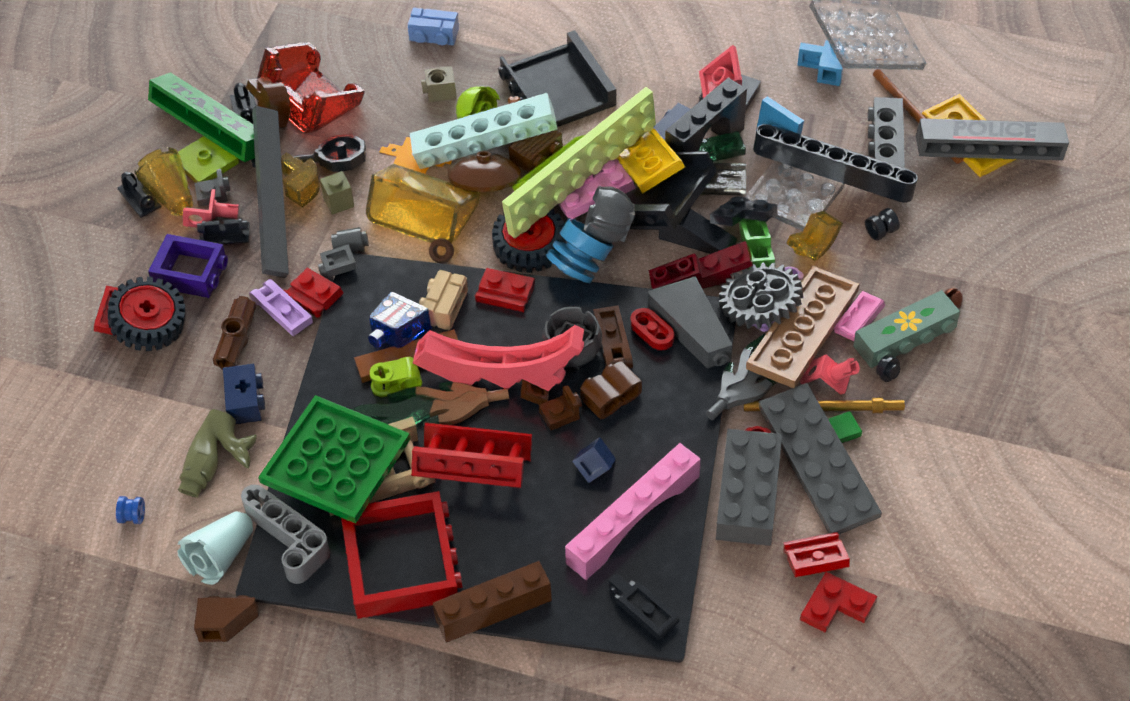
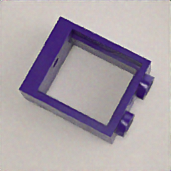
M166 234L148 273L150 277H153V282L155 283L159 278L163 280V285L167 282L172 284V290L176 288L180 293L210 298L213 289L218 287L219 276L222 270H225L227 267L228 256L225 255L223 244ZM179 254L209 260L202 276L171 271Z

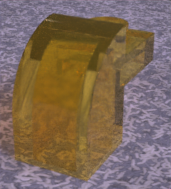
M286 152L281 156L282 172L287 176L283 179L285 195L303 208L320 191L317 166L311 158L303 163L298 157H293Z
M825 211L813 213L810 215L804 230L790 235L786 244L792 247L796 254L808 256L816 261L833 245L843 223Z

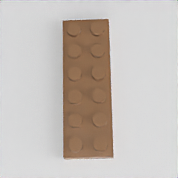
M813 266L802 281L804 298H801L802 305L796 306V313L789 312V319L780 318L781 324L773 323L748 359L746 369L794 389L858 293L860 284Z

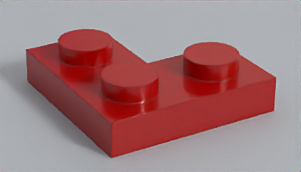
M825 572L802 611L800 621L825 633L838 611L865 623L877 601V595Z

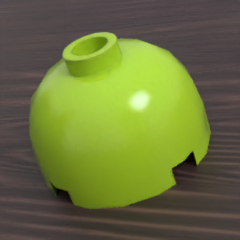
M475 86L466 89L457 101V119L497 108V100H500L498 93L495 89L487 86Z

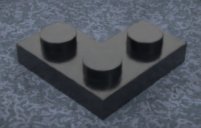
M741 196L732 197L728 202L710 213V223L733 227L742 219L767 222L777 214V204H771L767 200L762 199L750 201L745 200V197Z

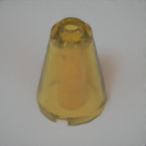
M168 148L169 151L162 152L161 149L154 150L138 162L139 168L134 173L137 179L172 215L183 216V209L192 208L194 202L181 156L174 148Z

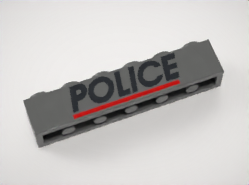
M920 118L916 132L919 156L1063 161L1069 145L1065 124L1059 122Z

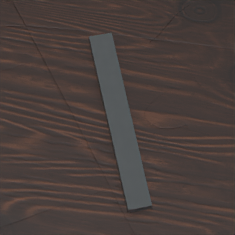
M255 106L252 114L262 274L286 278L289 274L278 111Z

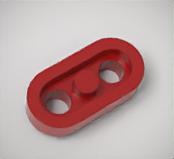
M639 308L631 314L632 330L652 348L666 350L673 345L674 331L672 327L655 312L648 308Z

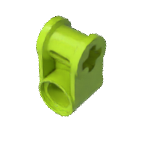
M403 357L398 360L374 364L370 369L372 393L378 397H386L403 392H412L416 390V387H421L423 382L418 366L413 364L414 358Z

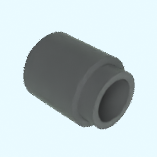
M361 227L337 231V234L331 235L333 249L349 245L352 253H359L365 251V246H369L367 232H362Z

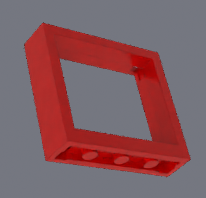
M439 491L369 503L356 524L341 518L357 619L431 606L433 602L458 593L457 588L463 587L460 572L454 573L453 565H458L456 548L450 549L449 542L454 541L451 524H445L444 518L449 517L447 501L441 502ZM434 512L447 580L365 595L355 526Z

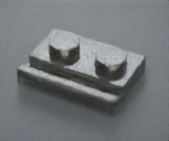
M714 163L717 172L700 194L746 196V163Z

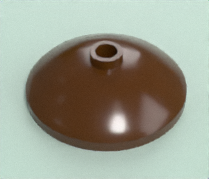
M488 151L470 154L456 161L448 170V180L451 184L464 190L476 192L506 189L515 185L521 178V170L516 163L504 156Z

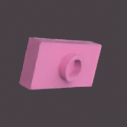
M862 291L834 327V332L854 341L856 331L871 324L885 307L884 300Z

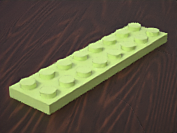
M647 87L642 89L504 199L502 205L508 234L516 238L521 233L526 232L532 224L546 216L558 203H562L567 195L582 187L589 176L598 174L604 164L609 160H615L625 149L634 145L640 136L650 132L656 125L653 91Z

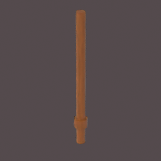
M876 69L873 72V76L894 98H903V108L918 124L920 118L927 119L880 69ZM950 157L956 164L963 161V158Z

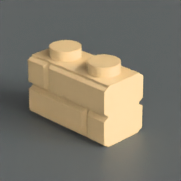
M439 270L435 279L431 278L427 286L428 294L426 298L422 297L419 302L420 305L426 307L425 310L419 311L424 324L434 327L438 326V328L446 330L452 328L468 292L467 278L464 275L451 274V272Z

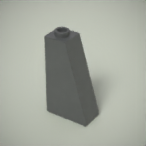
M696 276L648 291V309L655 312L672 327L674 336L706 368L721 366L731 361L732 343Z

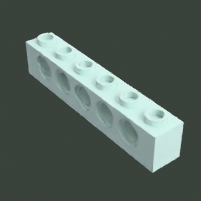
M548 93L410 133L412 154L419 168L424 169L480 151L557 130L554 108Z

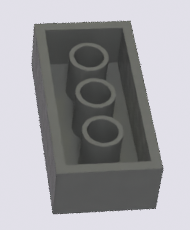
M727 429L716 540L771 546L782 434Z

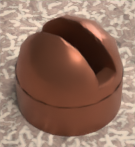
M956 288L946 289L944 293L951 297L950 300L959 309L963 301L962 293Z

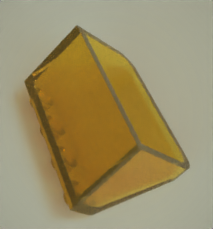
M392 164L371 175L366 216L374 224L429 243L439 238H444L454 243L476 210L481 192L464 190L448 181Z

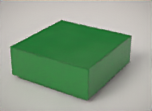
M850 411L828 419L842 443L862 436V430Z

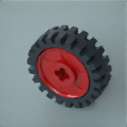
M551 209L546 216L532 224L526 232L514 238L508 234L503 211V215L500 214L497 217V221L494 222L492 229V241L497 259L500 258V262L503 265L507 263V267L510 269L516 266V271L522 272L523 268H526V273H532V268H536V271L539 272L542 271L543 265L546 269L550 268L552 262L546 257V254L550 249L556 250L552 244L554 241L566 243V240L560 234L565 225L564 221L561 220V216L558 213L555 214L554 209Z
M137 277L136 283L132 279L127 280L126 286L122 283L118 286V291H113L108 304V325L111 328V333L113 336L117 335V340L120 343L125 340V346L129 348L135 344V350L141 351L142 346H145L146 351H152V346H155L156 350H160L163 343L166 347L171 345L172 340L176 341L179 334L182 333L185 322L184 299L182 295L179 296V291L176 288L172 290V284L167 282L163 285V280L159 278L155 283L153 282V277H147V281H143L142 277Z

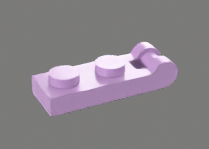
M271 279L264 282L263 287L260 289L255 288L249 293L251 300L263 308L292 336H295L313 323L312 316Z

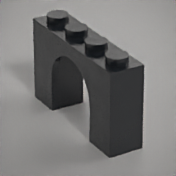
M728 77L665 131L666 143L674 152H699L702 140L710 127L712 132L730 142L744 129L747 88Z

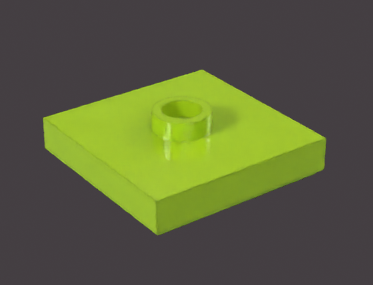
M204 136L171 156L172 161L195 183L217 178L216 169H221L223 174L239 164L237 157Z

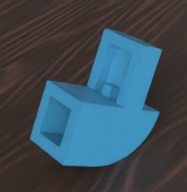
M825 40L824 46L801 43L797 66L818 69V83L840 86L845 55L839 45Z

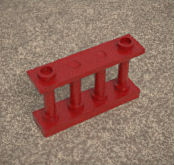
M425 423L424 447L414 446L412 450L411 476L521 488L524 460H531L532 434Z

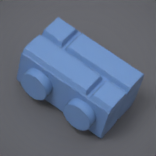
M422 8L412 9L408 22L410 41L436 43L438 45L455 44L459 31L458 12Z

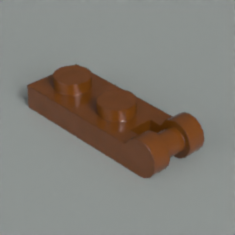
M619 306L593 309V315L596 317L602 331L601 349L605 368L610 364L622 361L629 369H632V355ZM613 354H622V357L613 358Z

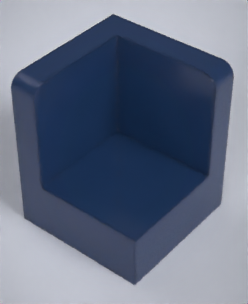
M599 437L580 450L572 462L587 482L590 483L608 471L616 458Z

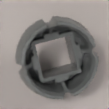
M598 186L593 196L595 204L589 207L583 232L604 244H612L618 241L625 242L635 215V204L631 202L624 192L617 188Z
M564 307L552 313L549 321H546L542 333V341L563 334L574 325L583 328V350L578 356L575 355L569 360L565 366L580 370L583 365L593 360L596 353L600 350L602 345L601 327L596 317L590 311L584 314L580 307Z

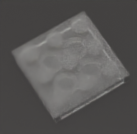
M773 161L747 193L745 200L755 201L762 199L767 200L768 203L777 204V214L773 218L809 234L842 191L845 184Z

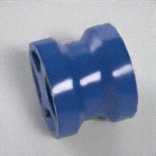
M120 496L116 504L117 523L124 524L127 521H132L134 524H142L145 515L144 498L128 499L126 496Z

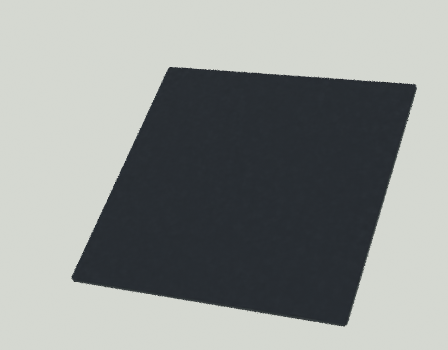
M352 253L357 269L335 275L333 283L340 286L344 294L327 310L324 309L284 439L316 395L385 424L413 417L417 428L418 441L412 443L414 446L424 447L425 423L439 424L438 415L430 417L433 402L416 398V390L386 397L374 395L371 391L372 380L362 383L354 357L421 339L429 330L439 334L454 329L459 341L471 344L501 347L530 345L542 342V333L546 321H549L552 313L561 308L580 307L584 314L587 311L593 314V309L619 306L633 360V368L630 370L642 381V393L628 404L622 405L613 414L604 419H599L581 400L582 407L579 408L580 419L550 431L539 412V404L520 398L521 380L508 389L509 399L488 402L489 406L480 409L468 419L452 425L532 434L531 460H524L521 488L435 479L434 483L424 488H416L375 502L440 492L441 502L447 501L449 517L444 518L445 524H451L454 541H450L449 546L450 549L456 548L458 565H453L454 573L460 572L463 587L457 588L458 593L540 561L551 583L552 601L472 633L677 663L682 662L686 652L722 418L721 412L714 420H711L707 417L706 412L717 402L723 371L729 372L730 361L721 366L706 368L675 336L673 345L670 348L656 350L637 335L631 328V314L639 308H648V291L653 289L599 282L586 283L581 280L509 272L535 278V286L528 304L525 306V311L520 312L475 301V294L479 290V284L486 269ZM439 270L451 272V274L464 275L467 278L468 292L450 330L424 324L419 312H416L414 317H407L405 313L395 327L374 318V316L389 308L383 306V302L389 300L392 292L419 304L422 297L426 298L428 294L427 286L431 278L435 279ZM706 295L733 347L736 321L731 323L729 317L724 316L719 302L720 297ZM394 297L391 299L393 304L399 301ZM412 306L408 311H417L418 308ZM376 329L384 333L378 339L370 335ZM601 347L599 352L596 353L595 358L586 365H583L580 370L564 367L566 371L564 379L560 384H556L549 390L548 401L563 396V387L567 385L572 393L576 392L580 398V388L583 382L590 377L593 378L601 375L605 369ZM621 353L613 354V358L622 357ZM418 367L423 382L421 387L446 392L451 391L452 381ZM483 378L472 385L476 388H486L487 392L504 389ZM600 437L616 460L608 471L588 483L572 461L580 450ZM679 443L701 458L700 477L681 494L664 500L643 516L621 540L606 563L590 578L585 580L566 564L565 546ZM404 450L393 466L395 474L411 469ZM268 487L267 491L323 530L327 537L330 555L327 561L305 582L299 584L289 582L282 563V555L289 547L257 524L236 589V596L255 597L256 602L357 616L341 517L337 515L330 516V513ZM434 512L355 526L365 595L447 580ZM616 573L628 583L630 581L635 583L639 581L679 616V623L660 641L614 600L615 594L608 586L609 579ZM433 605L365 617L439 628L435 620Z

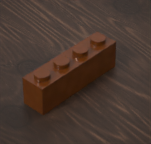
M537 561L433 602L435 620L447 643L552 601L551 583L540 561Z

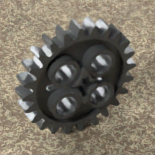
M762 263L760 268H756L753 264L751 270L744 269L742 274L733 273L734 279H726L727 285H722V292L719 293V302L724 316L729 317L731 323L737 321V326L739 327L746 323L747 329H750L753 324H756L758 329L765 323L768 327H771V322L773 321L781 324L780 318L789 319V312L796 313V306L802 305L801 298H804L802 283L799 280L798 274H793L791 268L785 271L784 265L776 268L775 263H772L769 267Z

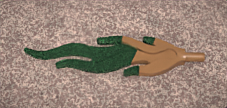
M457 382L439 383L440 390L428 387H412L387 395L389 402L398 403L382 405L362 404L351 410L371 418L386 419L381 421L385 424L413 417L416 425L424 421L422 423L424 429L425 423L443 425L460 423L480 409L489 406L488 402L509 399L508 389L487 392L486 388H476Z

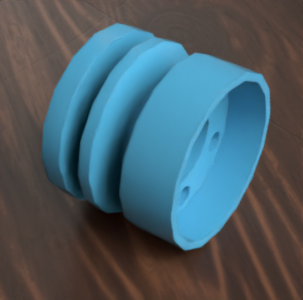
M569 218L560 231L561 236L567 243L554 241L552 245L556 250L550 249L546 257L566 275L586 283H591L594 279V275L591 272L597 273L600 269L592 259L606 260L614 246L613 244L599 242L583 232V223Z

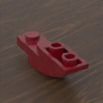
M744 241L698 258L693 253L648 271L652 289L695 276L702 289L726 283V279H733V273L752 267L753 261L749 246Z

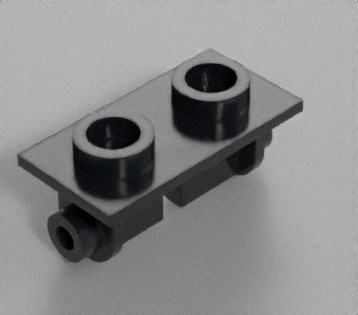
M237 83L233 89L234 94L229 95L233 111L253 124L252 110L257 106L255 98L248 91L246 85Z
M124 172L121 175L122 185L117 187V189L140 218L162 207L139 177H135L131 172Z
M242 218L224 220V224H220L219 221H202V223L197 224V231L200 233L199 240L218 244L249 243L250 223Z

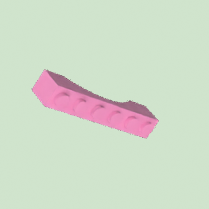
M679 443L565 546L566 564L585 580L590 578L606 563L621 540L643 516L664 500L681 494L700 477L701 458Z

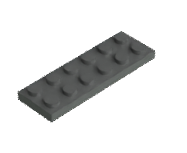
M808 383L759 401L758 407L771 431L775 434H782L781 449L829 534L835 532L842 534L881 518L882 512Z

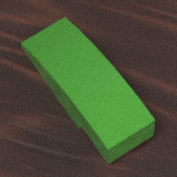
M742 219L739 222L742 242H747L753 264L756 268H760L762 263L769 267L772 263H775V257L771 248V236L766 222Z

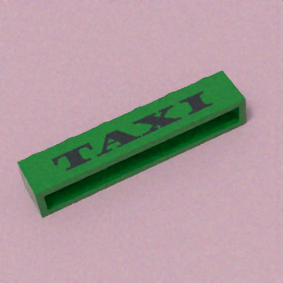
M171 72L149 80L148 101L241 161L246 162L255 158L252 123Z

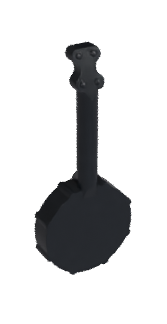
M352 134L331 136L319 144V148L314 151V154L281 157V165L292 166L319 163L320 166L332 172L353 170L366 161V146L364 140ZM255 158L251 159L252 167L256 168Z

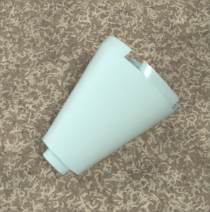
M235 511L183 537L178 542L181 548L177 550L183 566L191 575L199 574L204 577L201 582L213 585L218 583L252 534L253 523L251 518L245 513Z

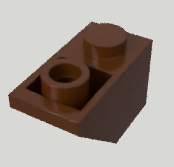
M240 595L233 598H222L220 596L198 598L194 624L198 641L228 642L259 617V609L255 597Z

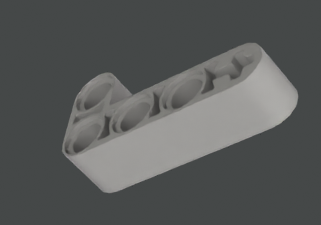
M250 485L244 488L241 493V499L245 513L253 522L289 547L282 555L286 578L289 582L295 584L305 582L329 558L330 550L326 534L262 486Z

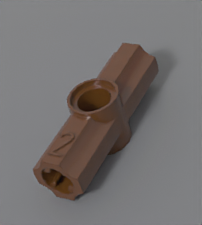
M239 296V298L234 299L228 318L221 324L222 335L213 357V364L221 370L225 367L236 366L242 348L248 343L247 333L256 310V303L248 297Z

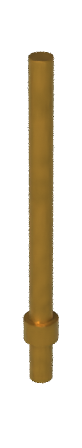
M883 397L871 398V400H817L823 411H871L872 414L883 413V411L905 410L904 400H883ZM759 401L744 404V412L760 411L758 407Z

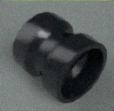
M885 208L879 212V215H872L866 218L865 228L869 236L878 241L884 238L886 233L897 231L900 228V222L892 209Z

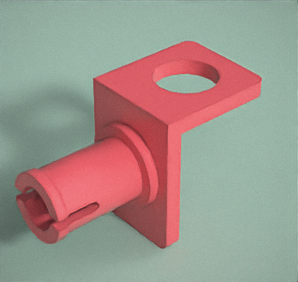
M212 189L208 210L183 209V226L197 228L198 223L213 221L215 217L236 220L238 219L239 204L218 203L215 200L216 189ZM198 215L202 220L199 222L192 221L189 216Z
M826 354L811 362L801 377L800 383L805 384L821 378L842 395L846 392L850 376L859 373L860 367L857 360L854 361V358H849L838 364ZM817 366L816 370L808 376L811 369Z

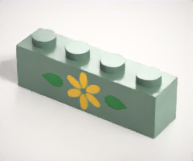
M941 290L857 330L853 347L869 367L873 368L885 356L896 357L900 354H906L922 343L927 344L943 333L952 332L957 327L960 310Z

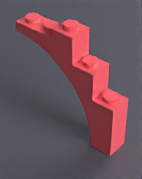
M574 325L563 334L549 340L512 347L466 343L429 330L417 342L413 364L449 381L470 386L483 378L504 389H510L516 382L519 383L523 379L549 391L564 379L566 373L564 367L568 364L569 360L575 355L578 356L583 350L584 341L582 339L584 329Z

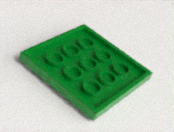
M315 395L258 476L259 482L356 524L411 440L410 433Z

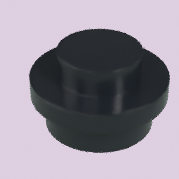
M885 356L879 361L876 373L880 376L881 380L890 382L899 375L901 369L899 359L893 356Z

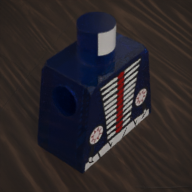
M390 292L369 317L372 333L368 336V340L375 348H379L385 342L396 348L404 347L432 328L428 308L394 292Z

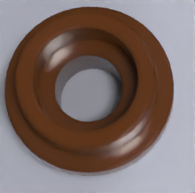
M439 238L431 243L429 255L435 262L446 263L453 257L454 247L449 240ZM439 246L446 248L445 255L438 254L437 248Z

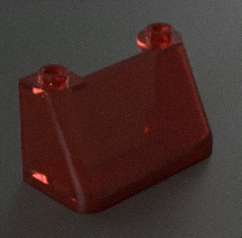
M309 42L265 48L257 78L268 77L274 84H284L290 98L289 120L302 132H317L361 104L365 91L359 85L351 83L347 84L342 92L318 70L321 56L318 50Z

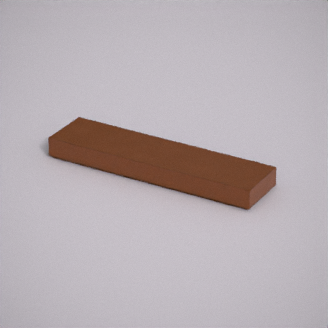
M454 329L439 333L448 338L458 340ZM420 339L354 357L362 383L371 380L370 369L374 364L398 360L403 357L414 358L417 342Z

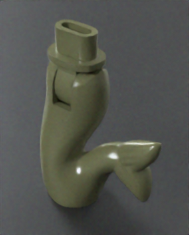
M210 410L187 452L182 473L179 477L181 484L178 491L197 498L201 489L207 487V483L212 480L218 467V440L239 463L248 469L250 466L248 450L256 443L257 435L237 439L234 435L235 419L223 411Z

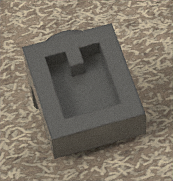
M216 169L217 179L194 183L199 207L209 205L212 189H216L215 200L218 203L228 201L226 192L231 191L228 176L223 177L221 169Z
M349 245L320 253L322 262L318 264L320 275L331 282L334 280L333 276L357 269Z

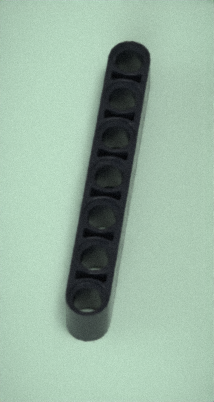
M762 124L756 129L753 151L759 156L898 202L906 203L913 199L918 176L911 170L773 125Z

